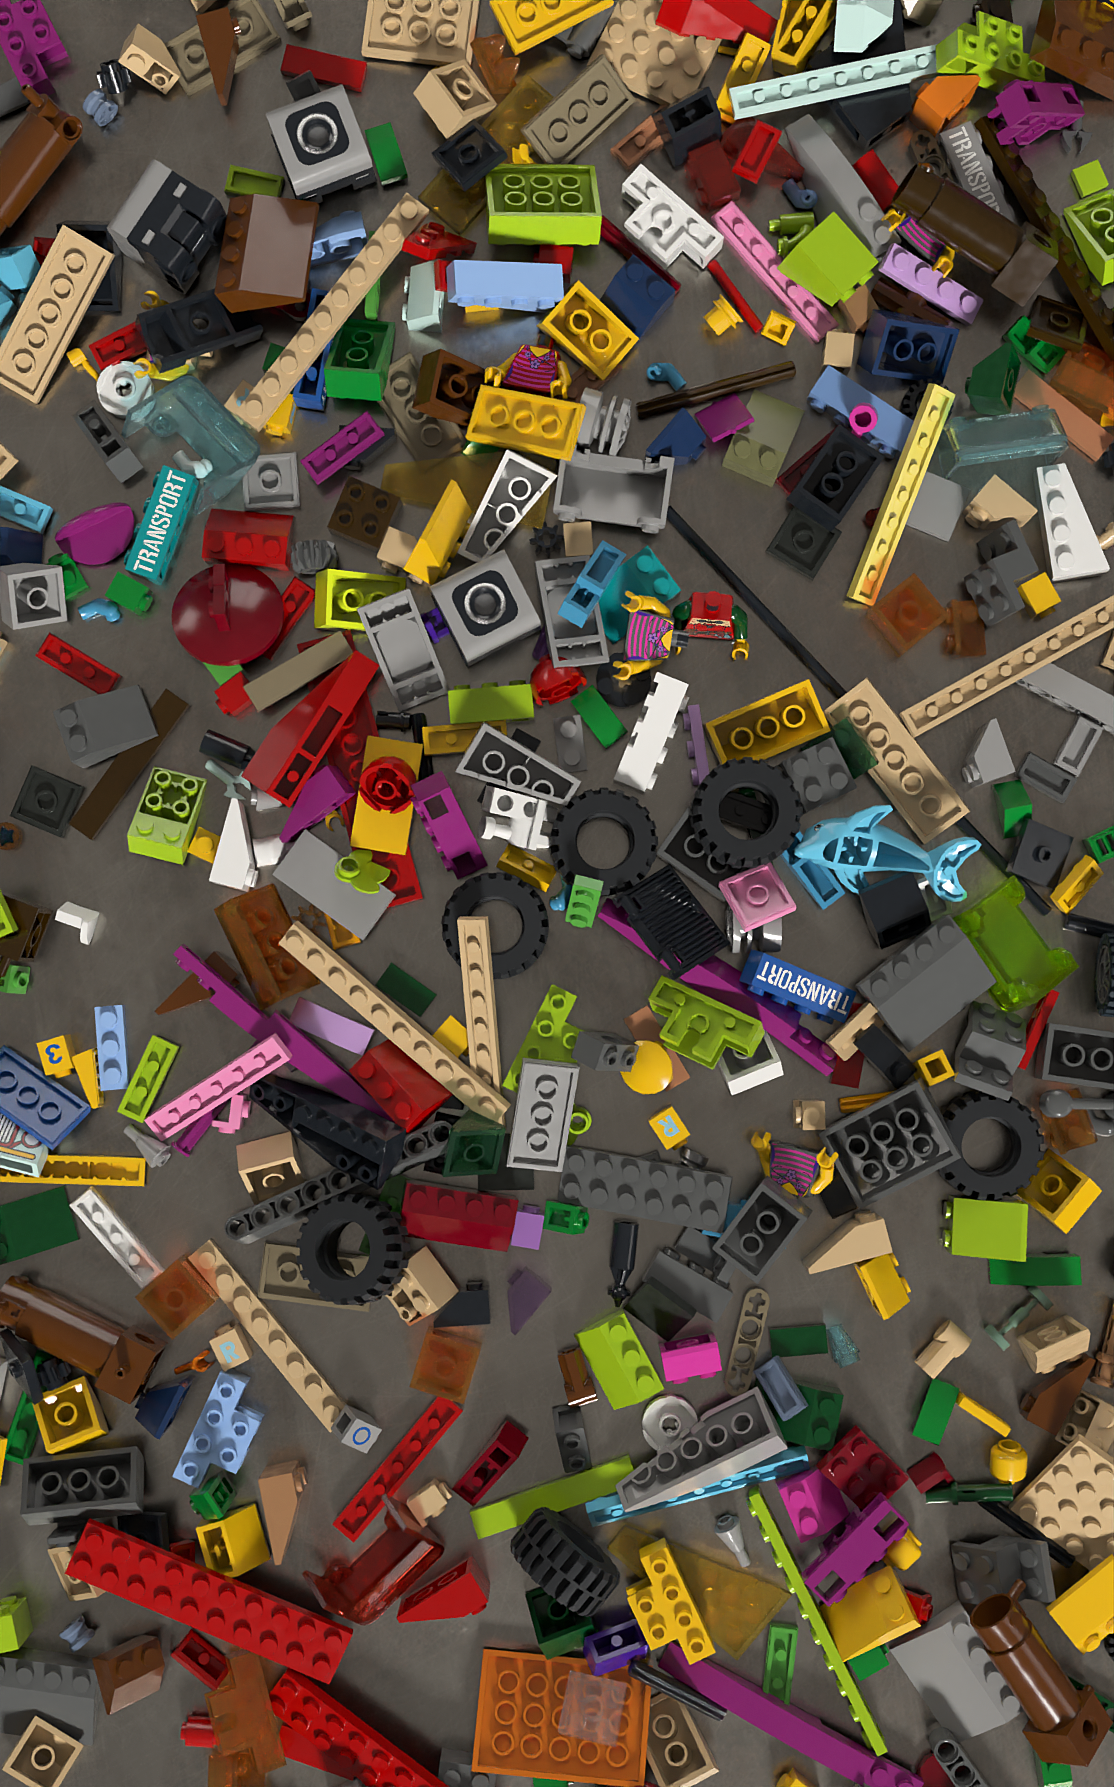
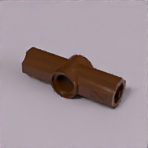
M883 277L878 280L870 293L877 306L885 311L897 312L944 325H949L951 322L950 319L927 306L926 300L913 291L905 292Z

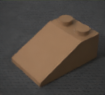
M299 1459L266 1466L258 1479L275 1565L282 1563L289 1548L305 1488L304 1484L308 1483L306 1468L300 1466Z

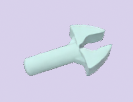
M213 759L208 760L205 768L227 785V791L224 793V796L231 799L246 800V798L237 793L236 786H234L235 783L244 784L246 788L250 791L252 790V784L241 777L243 771L239 776H233Z

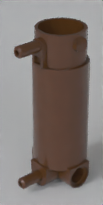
M24 84L21 88V92L31 102L26 109L28 114L0 149V236L6 228L10 229L73 148L83 130L82 122L79 118L61 110L47 94L39 95L29 84Z

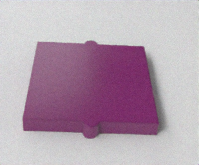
M735 392L717 402H712V405L694 414L713 443L731 433L735 434L737 430L754 422L753 416Z

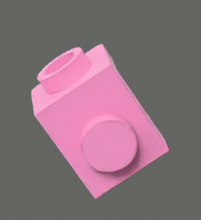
M237 1093L232 1096L229 1120H212V1126L219 1127L218 1132L234 1134L236 1129L244 1127V1119L249 1118L251 1101H247L248 1094Z

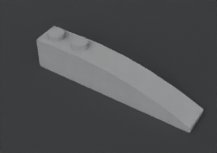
M808 113L786 127L785 132L795 161L798 163L804 188L806 187V190H813L818 196L816 205L811 208L818 225L834 211L879 261L877 263L879 264L882 262L889 246L893 243L900 246L902 240L895 230L892 232L888 230L891 227L889 221H881L885 214L842 152Z
M758 1386L704 1413L700 1417L701 1420L689 1429L687 1427L668 1447L665 1445L658 1450L656 1457L648 1463H642L615 1486L624 1511L629 1512L654 1505L711 1485L787 1449L788 1447L779 1425Z

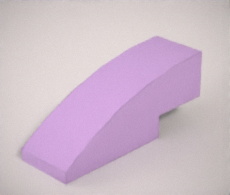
M302 997L298 998L290 1017V1021L298 1028L362 1056L366 1053L376 1030Z

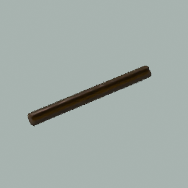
M788 361L636 403V412L638 417L642 419L726 396L734 392L737 393L794 377L796 375V368L793 361Z

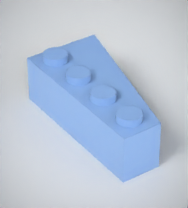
M453 260L446 267L448 302L457 303L458 306L479 305L490 308L497 307L546 313L564 298L562 264Z

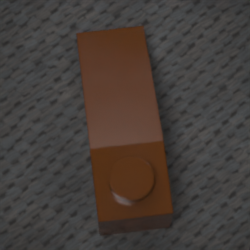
M228 7L196 15L221 106H225L228 103L239 50L237 35L241 34L237 16L231 18Z
M214 951L205 960L209 966L232 986L237 988L240 984L238 979L242 974L219 951ZM193 972L155 1012L158 1015H163L208 1000L216 991L214 989L208 991L197 981L199 976Z
M1083 1353L1079 1359L1068 1363L1037 1385L1030 1394H1026L1020 1405V1409H1022L1020 1414L1027 1421L1057 1436L1096 1360Z

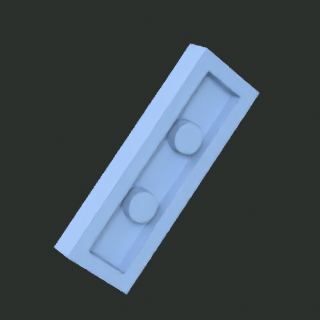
M125 1005L94 1007L100 1091L128 1089L130 1071Z

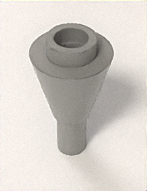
M258 787L257 789L252 788L251 805H256V811L284 806L283 803ZM298 794L292 805H295L300 794Z
M129 1124L123 1132L136 1143V1146L151 1168L155 1166L161 1167L170 1158L169 1145L146 1134H142L132 1124Z
M731 1515L721 1517L714 1527V1532L735 1553L741 1567L748 1566L751 1560L744 1548L739 1517Z

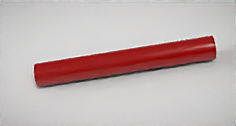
M715 259L710 262L707 267L753 331L755 333L759 332L764 327L762 322Z

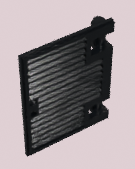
M670 864L612 899L617 908L622 906L629 914L626 920L658 962L664 960L671 969L668 975L674 981L731 944Z

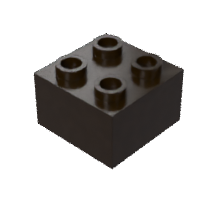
M348 476L327 528L330 534L378 554L389 526L393 528L403 506L402 500L397 495Z

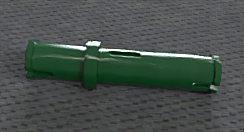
M952 1482L951 1485L933 1486L926 1491L927 1504L952 1503L953 1505H959V1502L1013 1501L1012 1483L957 1485V1482Z

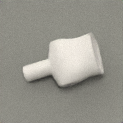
M273 834L264 838H253L256 867L265 865L278 866L295 842L282 843L279 839L281 834Z

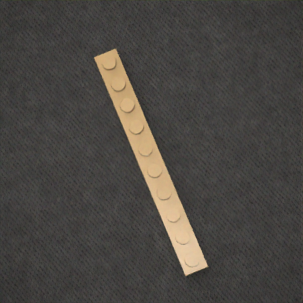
M408 193L403 196L235 412L236 416L257 432H260L401 251L404 239L414 233L429 215L427 207Z
M1114 595L901 712L899 715L912 738L919 736L1114 628Z
M296 921L279 942L285 950L489 1126H494L512 1104L302 923Z

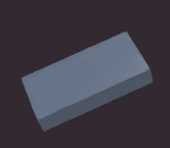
M779 1356L773 1357L753 1371L783 1421H787L809 1406Z

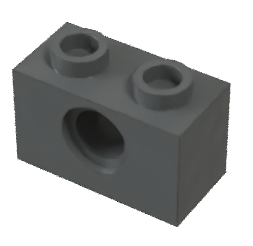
M579 1031L571 1058L596 1071L631 1072L632 1066L636 1061L639 1045L615 1033Z

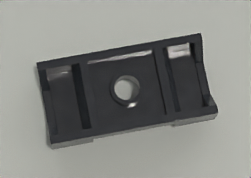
M215 288L139 313L135 322L159 374L185 365L188 359L234 344L235 347L258 340L261 337L263 327L261 324L253 321L248 310L231 313L214 294ZM195 319H202L207 323L208 327L203 330L198 329L193 325V321Z

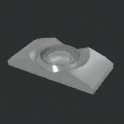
M590 555L540 560L534 563L538 599L545 625L546 644L554 668L609 662L599 602L582 628L558 615L564 599L590 560ZM558 657H564L568 660L559 661Z
M409 587L356 608L399 712L450 691Z

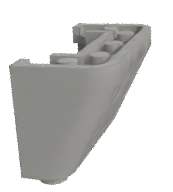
M576 444L571 461L560 459L553 508L554 514L559 515V520L574 522L575 518L636 526L642 527V531L647 533H658L659 529L665 528L675 458L661 456L660 461L651 463L652 458L646 457V460L590 453V449H585L584 454H582L581 450H576Z

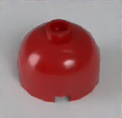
M549 654L539 659V663L530 674L532 695L535 702L542 706V701L548 700L551 705L568 699L579 692L577 686L581 682L583 686L587 683V678L580 666L554 668ZM558 657L559 661L568 660L564 657Z
M382 756L374 759L362 772L359 780V792L365 803L374 810L380 812L383 809L390 811L389 814H396L404 811L411 804V798L415 795L411 785L417 783L416 775L411 766L403 759L395 756Z

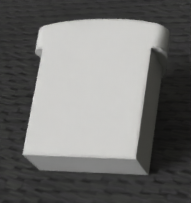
M66 902L57 910L55 920L80 928L81 943L89 945L96 928L99 912Z

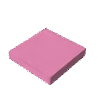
M771 862L756 868H750L719 882V888L744 932L796 910V904Z

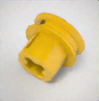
M721 294L717 301H712L715 307L703 316L718 336L730 325L735 329L738 322H743L741 317Z

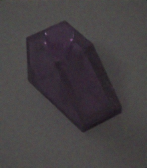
M527 1266L522 1271L517 1268L507 1280L510 1284L507 1290L510 1327L514 1335L519 1332L552 1292V1287Z

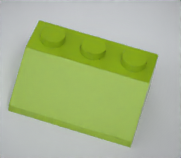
M623 1308L574 1334L614 1410L640 1403L665 1389L660 1375Z

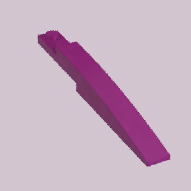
M607 898L597 916L657 960L626 920L629 914L622 906L617 908L613 900ZM713 955L680 977L701 994L761 1021L764 1030L824 1075L828 1076L834 1070L838 1058L836 1052L828 1044L814 1036L809 1029L799 1024L801 1013L794 1010L788 1004L785 1006L770 1000L772 996L770 993L764 991L763 996L748 991V984L739 981L742 972L722 959ZM664 960L659 962L667 969L671 970L668 967V965L664 962Z
M184 943L174 952L173 955L177 957L175 962L183 970L189 972L191 969L199 976L197 981L208 991L211 989L216 991L209 1001L255 1039L262 1042L276 1033L293 1055L287 1062L351 1103L360 1105L395 1123L352 1074L276 1009L268 1017Z
M674 1641L668 1643L657 1664L665 1672L747 1722L861 1786L863 1783L871 1787H922L924 1784L922 1777L881 1755L877 1756L875 1752L824 1726L817 1717L792 1704H785L783 1700L770 1693H764L759 1686L714 1662L703 1658L689 1665L681 1645Z

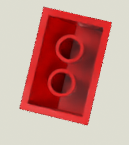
M211 508L204 528L202 559L207 564L212 565L241 564L259 569L290 571V553L295 516Z
M390 1039L368 1050L348 1070L393 1121L405 1128L408 1133L417 1131L453 1095Z

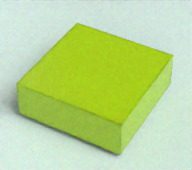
M1098 159L1073 169L1070 173L1081 198L1105 189L1109 185Z

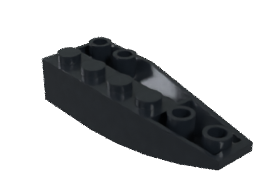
M267 1074L250 1085L249 1098L331 1166L376 1190L382 1188L403 1153L406 1135L405 1128L339 1096L285 1078Z

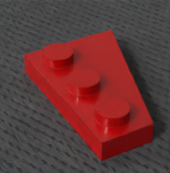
M429 222V224H424L404 239L402 251L425 260L446 258L447 253L454 256H461L462 251L474 254L477 243L445 231V227L441 224Z

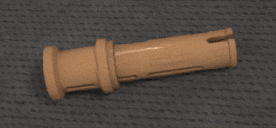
M1112 1306L1111 1315H1114V1307H1113V1306ZM1110 1316L1102 1351L1096 1354L1098 1362L1094 1377L1090 1378V1382L1114 1389V1319Z

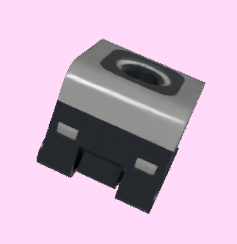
M342 84L265 113L272 132L273 142L295 199L317 202L319 204L323 202L321 195L332 193L350 184L356 190L377 182L368 149Z
M153 159L107 226V229L126 256L166 281L177 291L186 294L199 275L197 266L211 247V244L218 246L222 241L227 215L221 202L215 196Z
M504 549L430 586L431 598L436 608H438L439 614L467 667L489 657L490 653L541 630L540 619Z

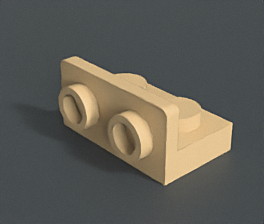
M865 1002L825 1042L842 1060L846 1061L858 1050L853 1044L855 1038L872 1023L880 1028L884 1025V1022L876 1013L875 1007L871 1003Z

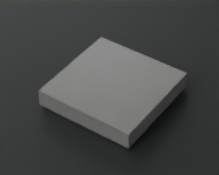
M296 452L241 456L245 511L259 512L301 508Z
M926 471L906 525L948 542L970 489Z

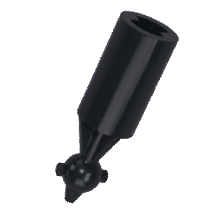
M210 729L205 733L199 749L200 753L239 769H246L256 753L251 746Z
M614 1221L609 1267L616 1285L612 1289H608L607 1294L611 1295L614 1299L615 1307H620L622 1301L631 1294L624 1285L635 1267L639 1224L635 1222Z

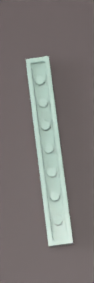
M936 45L729 88L728 94L734 120L934 78L945 74L936 72Z

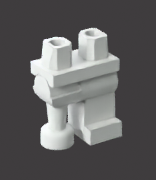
M486 785L481 810L508 816L510 819L508 825L496 824L494 818L483 816L478 827L479 838L489 840L494 835L506 839L512 845L531 850L550 847V833L541 831L543 820L554 823L557 817V808L547 804V801Z

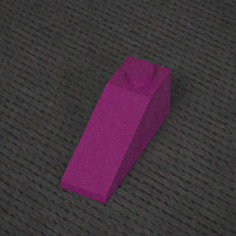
M324 764L313 771V777L304 785L279 837L282 843L294 842L305 829H311L356 794L338 766H326Z

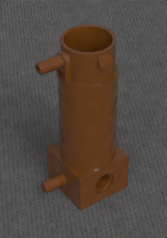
M12 1275L5 1282L0 1290L1 1329L6 1327L14 1331L15 1336L98 1378L94 1385L95 1387L128 1404H131L142 1394L168 1344L167 1342L134 1325L125 1330L44 1287L37 1288L28 1283L29 1279L25 1276Z
M1016 1579L1007 1594H994L980 1602L971 1613L970 1624L983 1642L985 1652L1029 1717L1022 1732L1041 1761L1088 1767L1113 1721L1094 1694L1095 1690L1091 1685H1084L1082 1690L1074 1688L1017 1601L1024 1591L1026 1584L1023 1580Z

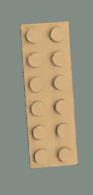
M62 225L0 346L1 384L35 404L39 403L115 256L114 254L67 226Z
M868 677L823 711L830 724L924 845L970 812V808L918 741L912 738L907 727Z

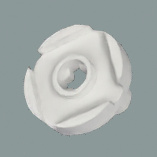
M122 361L120 364L106 367L100 374L96 385L102 406L113 416L123 419L138 418L148 409L154 395V384L148 374L141 379L136 378L134 373L138 370L144 372L141 366L134 365V362ZM127 383L131 384L130 389L132 392L129 395L121 396L122 393L118 390L119 387H125Z
M674 1394L660 1396L651 1401L644 1410L641 1420L643 1435L646 1441L657 1451L665 1445L668 1447L680 1437L679 1434L687 1427L690 1429L698 1423L697 1415L692 1405L682 1397ZM665 1418H675L677 1420L675 1422L677 1428L674 1431L670 1428L667 1430L663 1429Z

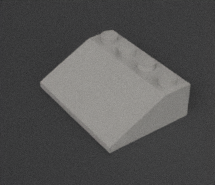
M959 1600L889 1647L940 1725L949 1729L958 1742L1003 1725L1024 1711L985 1652L984 1644L970 1624V1616Z

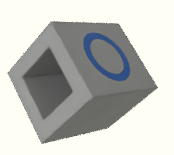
M348 1405L344 1406L331 1426V1430L341 1443L366 1454L382 1431L372 1416Z

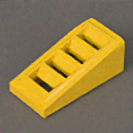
M92 1048L72 1056L73 1064L91 1108L95 1109L104 1106L103 1091H100L97 1048Z

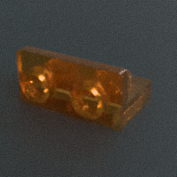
M952 599L943 610L944 623L948 624L949 635H946L945 638L946 651L951 653V659L986 656L984 621L979 616L974 600L958 601L957 599Z
M1079 1087L1066 1091L1072 1098H1082ZM1072 1109L1067 1116L1060 1118L1047 1117L1040 1110L1043 1120L1049 1123L1052 1131L1050 1133L1051 1143L1055 1149L1058 1148L1060 1155L1066 1154L1069 1150L1094 1144L1098 1141L1087 1110Z

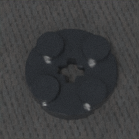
M613 653L609 657V662L601 663L596 675L598 692L607 704L615 708L625 709L638 705L647 697L652 682L650 669L630 675L628 679L632 683L630 685L625 684L621 688L618 686L619 681L613 677L614 674L620 673L621 668L614 667L613 663L615 661L626 663L627 661L623 660V653Z

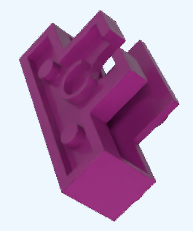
M0 0V45L21 87L24 84H29L39 95L47 94L49 96L56 91L44 68L68 57V54L41 0H20L12 4L11 0Z
M1017 79L1004 86V91L995 97L997 100L996 108L987 114L988 118L1006 120L1008 126L996 134L1000 144L1010 145L1014 142L1013 137H1015L1018 145H1028L1050 129H1065L1084 116L1085 112L1072 84H1060V82L1047 83L1046 81L1033 82V80L1019 81Z
M440 771L411 785L415 794L411 801L417 813L422 817L421 820L427 833L433 836L431 840L437 852H444L445 855L441 856L447 872L453 870L459 880L488 866L443 772ZM440 794L449 812L433 819L425 801Z
M881 1492L863 1511L856 1505L849 1512V1515L844 1518L847 1524L844 1526L846 1531L838 1538L831 1531L818 1544L821 1554L801 1573L804 1583L828 1607L833 1602L838 1603L847 1593V1588L854 1581L859 1582L866 1575V1568L874 1560L876 1562L881 1560L887 1553V1547L894 1540L899 1541L908 1530L907 1527L910 1524L907 1518ZM891 1510L898 1516L884 1532L879 1526L873 1529ZM833 1570L839 1578L824 1593L817 1585Z

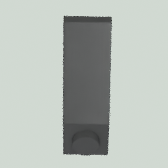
M95 400L72 415L120 483H123L143 468L140 461Z

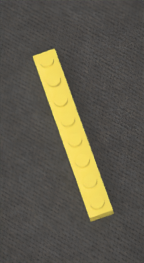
M928 383L846 595L869 606H874L956 395L936 384Z

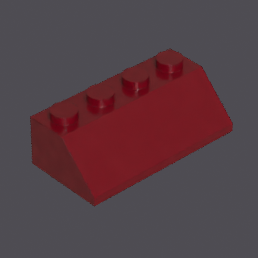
M406 1179L400 1209L402 1221L399 1223L407 1228L408 1235L405 1237L507 1252L515 1226L519 1200L513 1195Z

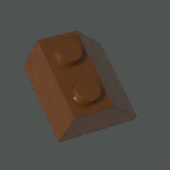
M140 1635L92 1658L107 1715H111L159 1690L165 1663L158 1637Z

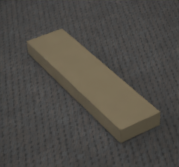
M338 631L246 684L243 688L259 712L337 667L353 651L341 631Z

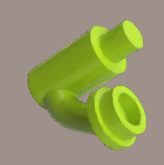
M813 212L780 214L779 219L768 220L769 231H779L780 235L798 233L790 240H787V236L777 239L778 256L786 258L788 252L793 250L800 241L814 230Z

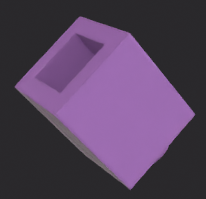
M523 1205V1209L517 1208L511 1245L539 1250L545 1213L539 1212V1207Z

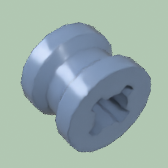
M96 89L85 99L83 110L87 114L93 115L95 122L99 126H104L115 117L118 105L114 101L108 100L106 93L102 89Z
M80 1615L58 1635L61 1639L68 1641L69 1649L74 1653L95 1635L93 1629L86 1627L85 1619Z

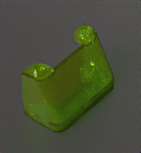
M1014 875L999 883L952 917L997 981L987 989L1000 1008L1009 1013L1038 1002L1079 967L1068 950L1061 947L1049 949L1021 910L1019 904L1025 899V891L1023 885Z

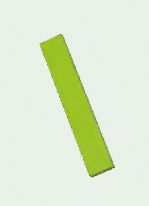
M626 1455L471 1509L469 1513L478 1539L524 1524L535 1509L547 1507L550 1510L559 1512L616 1492L615 1485L634 1471L630 1456Z

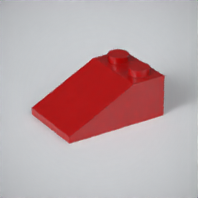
M471 1556L402 1599L397 1620L399 1623L461 1618L470 1613L476 1615L487 1607L490 1583L475 1558Z

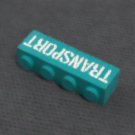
M163 465L161 472L158 471L155 474L153 494L151 498L148 497L145 501L143 521L137 524L133 535L135 539L133 548L127 551L124 558L125 570L129 574L162 585L199 485V481L195 476Z

